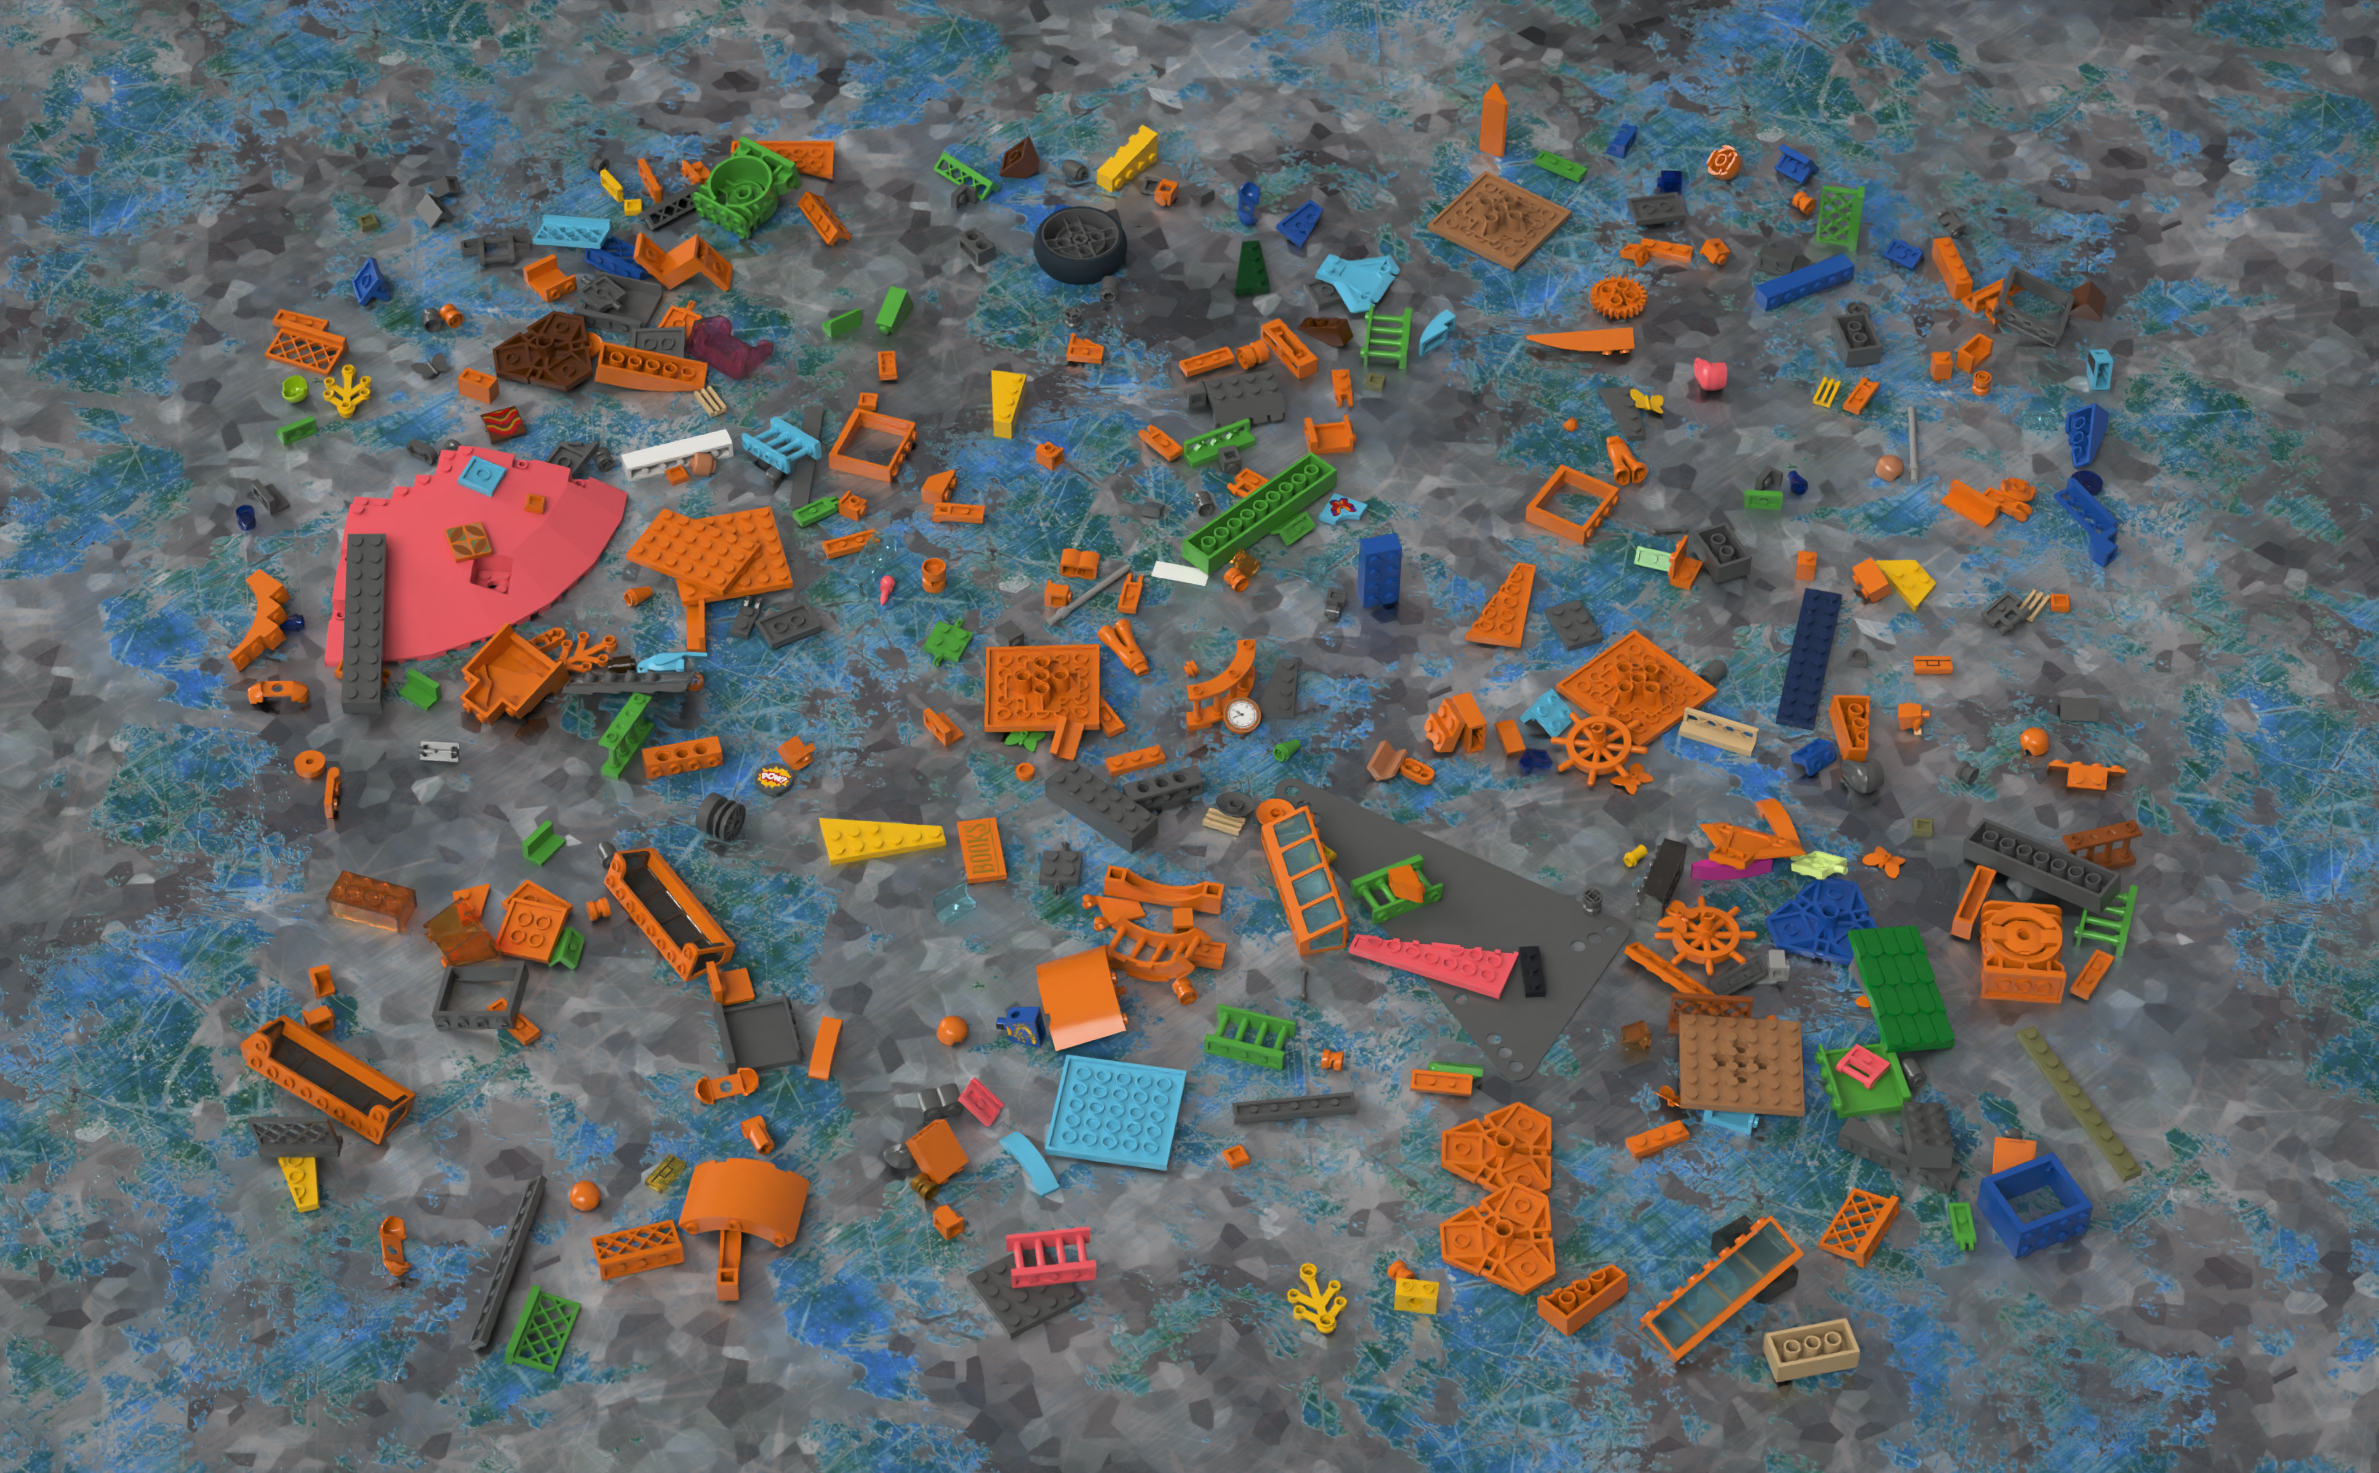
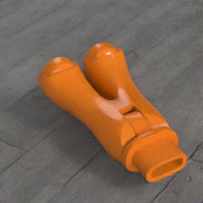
M1619 436L1608 437L1606 439V448L1613 465V476L1616 483L1622 486L1628 485L1630 477L1633 484L1643 481L1648 473L1647 466L1635 459L1627 444Z
M1121 619L1114 625V629L1110 625H1105L1097 632L1098 638L1119 657L1122 664L1130 672L1135 673L1139 677L1150 671L1147 666L1148 662L1135 641L1129 620Z

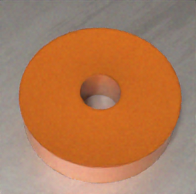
M304 751L297 755L294 760L295 770L298 775L305 778L317 777L326 769L325 757L319 751Z

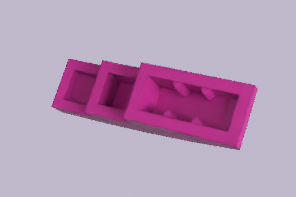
M1708 858L1692 863L1690 877L1691 879L1729 880L1753 877L1770 873L1773 858L1756 859L1746 869L1742 870L1735 869L1733 866L1726 864H1717Z

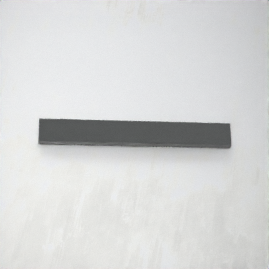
M806 406L802 431L819 441L824 407ZM809 455L797 459L789 511H795L809 504L816 459Z

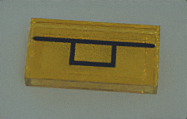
M669 1154L644 1180L645 1185L662 1194L687 1168L686 1162Z

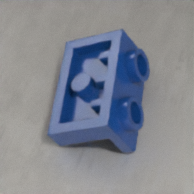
M1893 238L1883 253V258L1911 271L1915 270L1920 261L1924 262L1925 260L1922 249L1917 246L1912 247L1902 239L1897 240Z
M1820 738L1815 739L1790 755L1793 763L1805 766L1808 776L1814 775L1837 760L1834 743Z

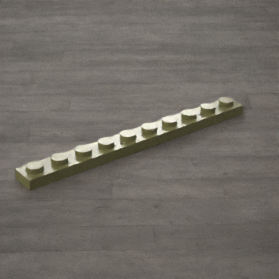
M2031 1026L2017 1031L2016 1039L2122 1181L2125 1182L2140 1176L2142 1173L2140 1166L2037 1029Z

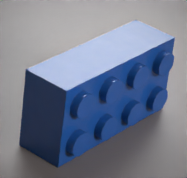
M1396 533L1360 539L1357 594L1363 608L1399 602L1402 547Z

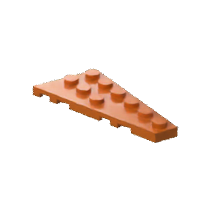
M732 141L731 155L740 146L739 141ZM754 141L796 163L797 170L800 173L833 180L834 141Z
M1517 563L1508 575L1506 582L1499 587L1498 593L1492 597L1481 612L1479 619L1473 623L1471 630L1465 634L1464 641L1514 648L1521 647L1536 565Z

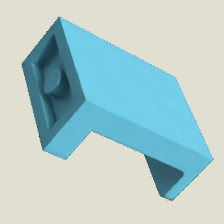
M1705 1110L1703 1121L1751 1135L1753 1128L1757 1129L1760 1117L1756 1113Z

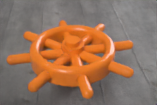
M1610 705L1604 706L1602 716H1592L1583 720L1575 712H1571L1569 717L1575 725L1568 733L1567 738L1552 737L1550 739L1552 744L1565 745L1567 748L1569 759L1558 766V771L1563 772L1574 765L1580 771L1589 774L1587 784L1590 787L1594 786L1597 775L1609 774L1617 771L1622 778L1628 779L1630 775L1623 765L1628 761L1631 753L1647 754L1649 751L1647 747L1632 745L1630 731L1638 727L1641 721L1635 719L1624 725L1621 721L1609 717ZM1607 729L1615 731L1612 734L1606 736ZM1584 733L1589 740H1580L1578 738ZM1620 737L1624 741V744L1611 743ZM1575 747H1584L1587 749L1583 750L1580 753H1577ZM1609 750L1620 751V753L1614 757ZM1593 754L1592 762L1585 760V758ZM1604 756L1607 761L1600 762V757Z
M1699 896L1697 899L1698 907L1692 908L1698 912V916L1689 919V922L1686 923L1687 928L1693 932L1682 934L1673 927L1672 932H1657L1654 935L1656 940H1672L1678 952L1671 960L1673 965H1678L1686 958L1691 962L1706 965V973L1709 976L1714 974L1713 964L1724 962L1730 957L1740 964L1746 962V958L1736 952L1739 939H1755L1757 937V933L1754 931H1740L1737 922L1733 918L1740 912L1738 906H1734L1726 913L1720 909L1706 906L1703 896ZM1671 907L1665 909L1667 914L1671 911ZM1700 920V924L1696 925L1692 921ZM1723 926L1728 930L1717 932ZM1718 939H1731V940H1730V942L1726 945V944H1724L1723 942H1721V941L1718 940ZM1684 940H1694V941L1691 942V943L1688 945ZM1713 945L1719 950L1712 951L1711 946ZM1701 946L1703 947L1704 951L1698 950L1697 948Z

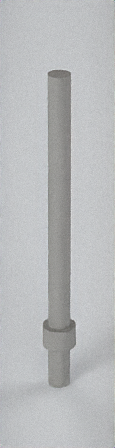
M1910 406L1908 408L1909 474L1911 475V483L1917 484L1920 467L1917 463L1915 407Z
M1125 564L1066 607L1062 606L1056 611V614L1047 619L1048 624L1052 626L1060 619L1063 620L1068 617L1069 613L1130 571V566Z

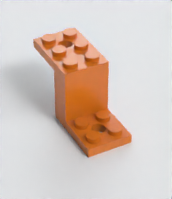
M643 232L637 235L633 259L669 290L700 271L724 292L730 289L733 265L698 234L667 253Z

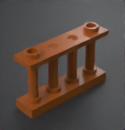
M2130 820L2064 835L2062 840L2069 853L2076 855L2077 851L2087 849L2085 856H2081V858L2107 869L2116 870L2136 865V858L2129 848L2132 838L2141 837L2143 833L2136 821ZM2122 841L2121 848L2112 849L2114 842ZM2105 845L2103 852L2094 854L2096 846Z

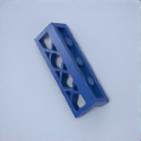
M2074 477L2068 479L2065 490L2054 494V499L2090 535L2093 534L2095 529L2104 531L2108 530L2111 526L2117 529L2118 521ZM2068 495L2072 501L2064 500L2062 497ZM2073 507L2081 508L2083 512L2075 511ZM2084 518L2092 519L2094 523L2086 522Z

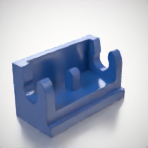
M1622 124L1621 128L1626 129L1627 132L1619 130L1614 141L1609 143L1610 147L1607 148L1606 154L1624 159L1636 141L1638 126Z

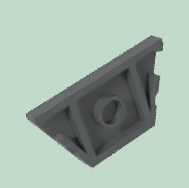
M569 441L560 442L544 462L571 468V477L574 479L600 445L597 441H593L592 444H583L582 441H575L573 443Z

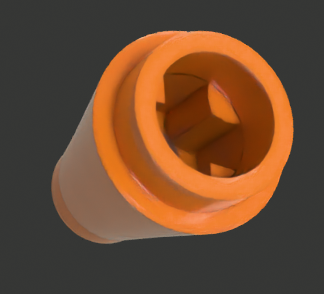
M650 586L631 588L624 593V600L628 606L635 607L653 596V591Z

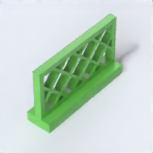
M1823 185L1815 242L1850 246L1849 250L1856 251L1865 187L1858 186V190ZM1825 192L1834 193L1836 196L1829 198ZM1853 195V198L1847 201L1843 196ZM1840 199L1843 204L1837 206L1834 201ZM1830 205L1833 210L1827 212L1823 207ZM1847 207L1851 212L1844 214L1841 209ZM1837 212L1841 217L1835 220L1831 215ZM1828 218L1831 223L1825 225L1822 220ZM1843 220L1849 224L1844 228L1839 224ZM1834 225L1839 229L1835 233L1829 229ZM1826 231L1830 236L1822 237L1819 235ZM1843 233L1847 240L1839 239L1837 236Z
M533 1284L505 1351L504 1363L512 1366L513 1362L554 1374L581 1304L542 1292L540 1286ZM544 1299L552 1302L554 1306L544 1310L541 1302ZM569 1307L574 1309V1311L565 1316L561 1309ZM557 1311L561 1318L551 1321L547 1314ZM543 1316L547 1323L537 1326L534 1319ZM563 1322L567 1329L557 1332L554 1325ZM550 1327L553 1335L544 1338L541 1330ZM537 1333L540 1340L530 1343L527 1336ZM557 1339L560 1346L551 1349L547 1342ZM543 1344L547 1351L537 1355L534 1347ZM528 1349L533 1357L528 1359L520 1357L521 1352ZM550 1356L553 1361L552 1366L543 1364L540 1359Z

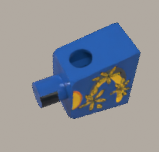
M1012 1007L1009 1009L1006 1018L998 1017L996 1021V1028L1006 1030L1011 1042L1041 1048L1046 1035V1029L1040 1007Z

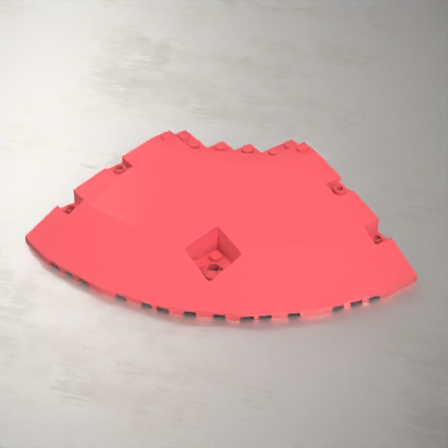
M459 446L458 451L441 450L435 475L417 474L413 487L395 486L392 499L354 497L346 519L341 545V558L337 567L332 596L333 614L331 620H329L325 666L337 667L340 660H343L348 534H386L388 553L384 666L387 665V662L398 661L399 664L406 663V659L417 658V661L431 660L447 655L446 651L455 648L459 651L471 647V643L479 640L481 643L486 642V638L494 636L507 621L511 626L515 624L519 626L530 620V616L538 612L541 614L550 609V604L555 600L559 601L566 590L570 591L578 584V579L582 576H587L600 561L603 550L606 551L608 542L615 537V531L623 524L628 500L627 492L592 477H589V480L572 479L571 468L535 459L533 461L515 460V454L481 447ZM473 455L507 469L505 477L492 497L457 484L458 478ZM527 493L546 497L542 515L524 511ZM481 521L492 549V555L456 563L444 533L445 529ZM492 585H497L496 588H489Z

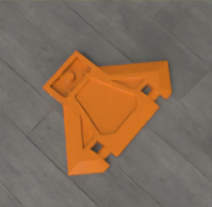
M1727 822L1700 824L1701 829L1715 846L1709 852V860L1715 861L1720 865L1726 864L1733 866L1735 869L1742 870L1746 869L1756 859L1806 855L1803 848L1794 840H1784L1783 837L1739 825L1732 826Z

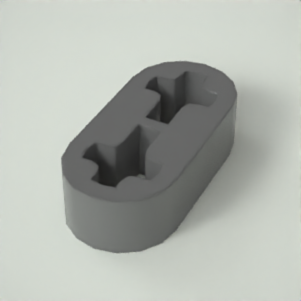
M412 439L406 445V450L411 456L426 464H432L438 459V454L434 448L417 439Z

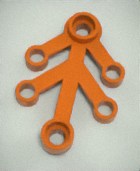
M580 632L574 656L568 658L569 652L573 650V642L567 639L562 641L561 655L554 662L562 661L567 673L568 671L581 672L583 674L586 671L592 672V664L605 667L608 665L609 660L606 654H601L598 657H592V655L602 650L609 653L616 651L618 648L617 639L612 635L605 636L602 643L584 651L586 644L589 642V634L587 632Z

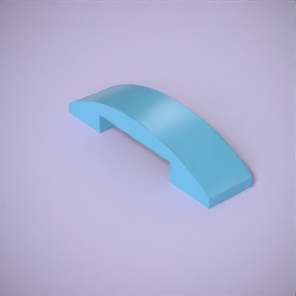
M1016 1131L999 1139L1000 1144L1010 1156L1013 1155L1029 1175L1032 1186L1041 1197L1060 1189L1046 1161L1023 1134Z

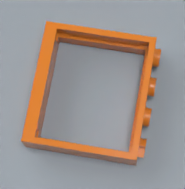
M855 408L829 453V468L891 483L893 478L898 475L900 465L904 464L906 454L910 453L913 441H916L918 438L916 423ZM860 426L904 437L888 467L844 456Z
M1561 464L1526 507L1525 520L1584 545L1589 538H1592L1594 531L1601 527L1605 517H1609L1613 507H1617L1620 500L1619 488ZM1565 482L1604 498L1603 502L1583 526L1543 510Z

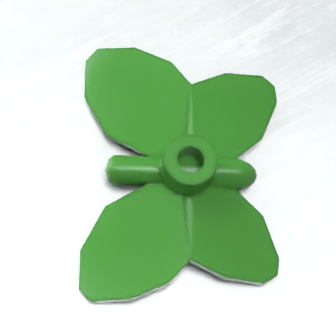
M1041 731L1010 732L1005 744L1008 746L1017 743L1019 745L1024 744L1026 749L1034 752L1037 746L1036 741L1044 739L1047 734Z

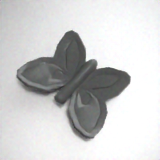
M441 352L433 357L432 364L430 361H427L426 364L417 362L411 364L412 370L422 374L424 379H429L433 375L438 374V372L451 369L450 366L445 364V356Z

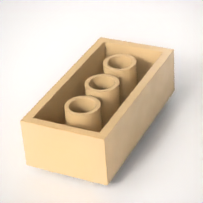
M1847 1318L1765 1333L1763 1351L1776 1383L1858 1366L1860 1350Z

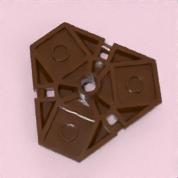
M552 311L528 326L525 334L519 332L492 349L495 371L498 378L526 384L535 383L536 386L567 392L593 375L583 316Z

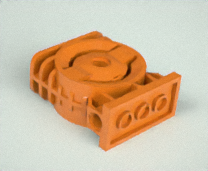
M1994 900L1987 901L1982 905L1979 919L1982 948L1981 960L1983 964L1980 998L2061 1004L2066 983V972H2064V966L2060 963L2063 939L2062 910L2060 907L2048 904Z

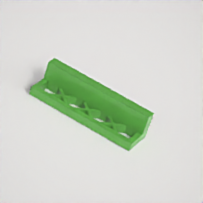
M945 152L942 153L933 170L959 186L962 183L966 184L965 179L972 177L973 185H970V187L977 190V197L983 201L987 199L991 190L998 193L1001 188L996 183ZM944 161L948 162L949 169L940 170ZM960 170L961 177L954 179L953 171ZM982 185L987 186L984 193L980 195L978 187Z
M1247 418L1184 441V458L1194 468L1218 459V448L1235 445L1237 450L1241 451L1256 445V439L1250 433V420ZM1244 426V430L1237 432L1241 427ZM1229 432L1226 437L1221 438L1224 433ZM1213 438L1209 443H1206L1208 439ZM1197 443V445L1193 449H1190L1191 445Z

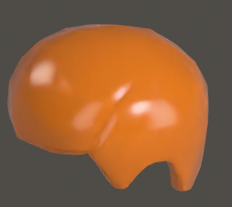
M2030 727L2023 731L2019 738L2023 750L2028 749L2034 756L2042 755L2049 750V736L2041 728Z
M955 1015L943 1018L937 1028V1038L941 1043L952 1046L958 1041L962 1043L969 1034V1026L962 1017Z
M588 1180L579 1181L573 1185L569 1195L572 1207L580 1211H591L596 1208L601 1201V1193L598 1186Z

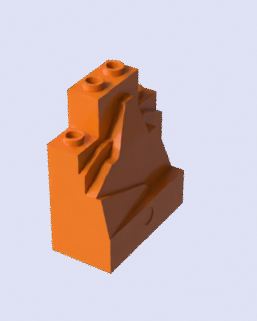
M507 621L461 670L464 675L463 680L469 687L459 698L463 703L461 706L468 713L473 712L481 723L484 724L486 722L492 726L504 712L511 717L516 716L521 720L547 694L553 693L556 695L570 677L562 661L559 660L556 663L516 634L511 624Z

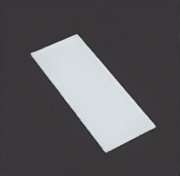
M1156 561L1151 575L1153 577L1202 586L1206 585L1209 575L1198 568Z

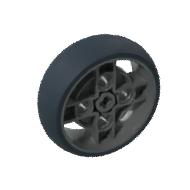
M1075 206L1058 210L1044 219L1035 233L1033 249L1039 266L1050 277L1067 284L1088 285L1101 282L1104 277L1112 276L1121 267L1127 253V239L1121 224L1109 213L1097 208Z

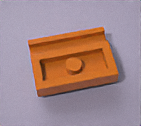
M1209 941L1207 944L1196 949L1190 963L1197 967L1222 970L1227 943Z

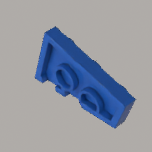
M1310 199L1276 225V230L1302 248L1320 219L1323 208Z

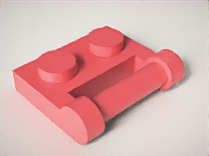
M1856 1044L1838 1062L1835 1070L1849 1075L1871 1090L1875 1083L1890 1069V1062ZM1851 1064L1870 1076L1867 1077L1862 1073L1856 1071L1855 1069L1849 1067L1848 1065Z

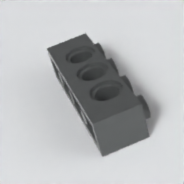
M1191 766L1122 785V794L1148 810L1203 795V780L1196 766Z

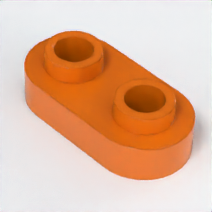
M1405 758L1399 768L1401 775L1421 785H1429L1434 781V770L1413 758Z

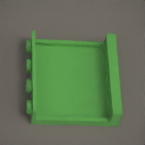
M1880 1040L1879 1044L1861 1046L1890 1062V1069L1875 1083L1871 1090L1849 1075L1835 1070L1838 1062L1853 1047L1824 1051L1822 1043L1818 1044V1050L1815 1052V1062L1820 1065V1076L1822 1080H1825L1826 1094L1831 1097L1832 1111L1836 1112L1838 1119L1848 1118L1849 1116L1856 1117L1902 1110V1102H1911V1094L1896 1052L1886 1053L1882 1040ZM1848 1065L1849 1067L1855 1069L1867 1077L1870 1076L1867 1073L1861 1071L1860 1069L1854 1067L1853 1065Z

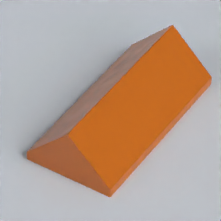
M1493 83L1483 97L1479 150L1498 157H1504L1508 103L1497 83Z

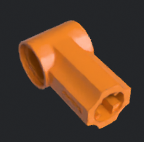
M761 1115L740 1122L744 1137L750 1139L758 1154L764 1156L774 1149V1143L767 1133L766 1125Z

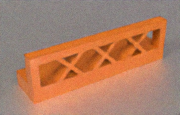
M806 191L797 205L825 242L833 246L839 237L850 240L851 234L824 199L817 194Z
M2004 278L1962 298L1961 303L1974 314L1984 310L1987 301L1998 297ZM2012 283L2007 298L2025 289Z
M704 599L699 600V604L687 606V652H706V603Z

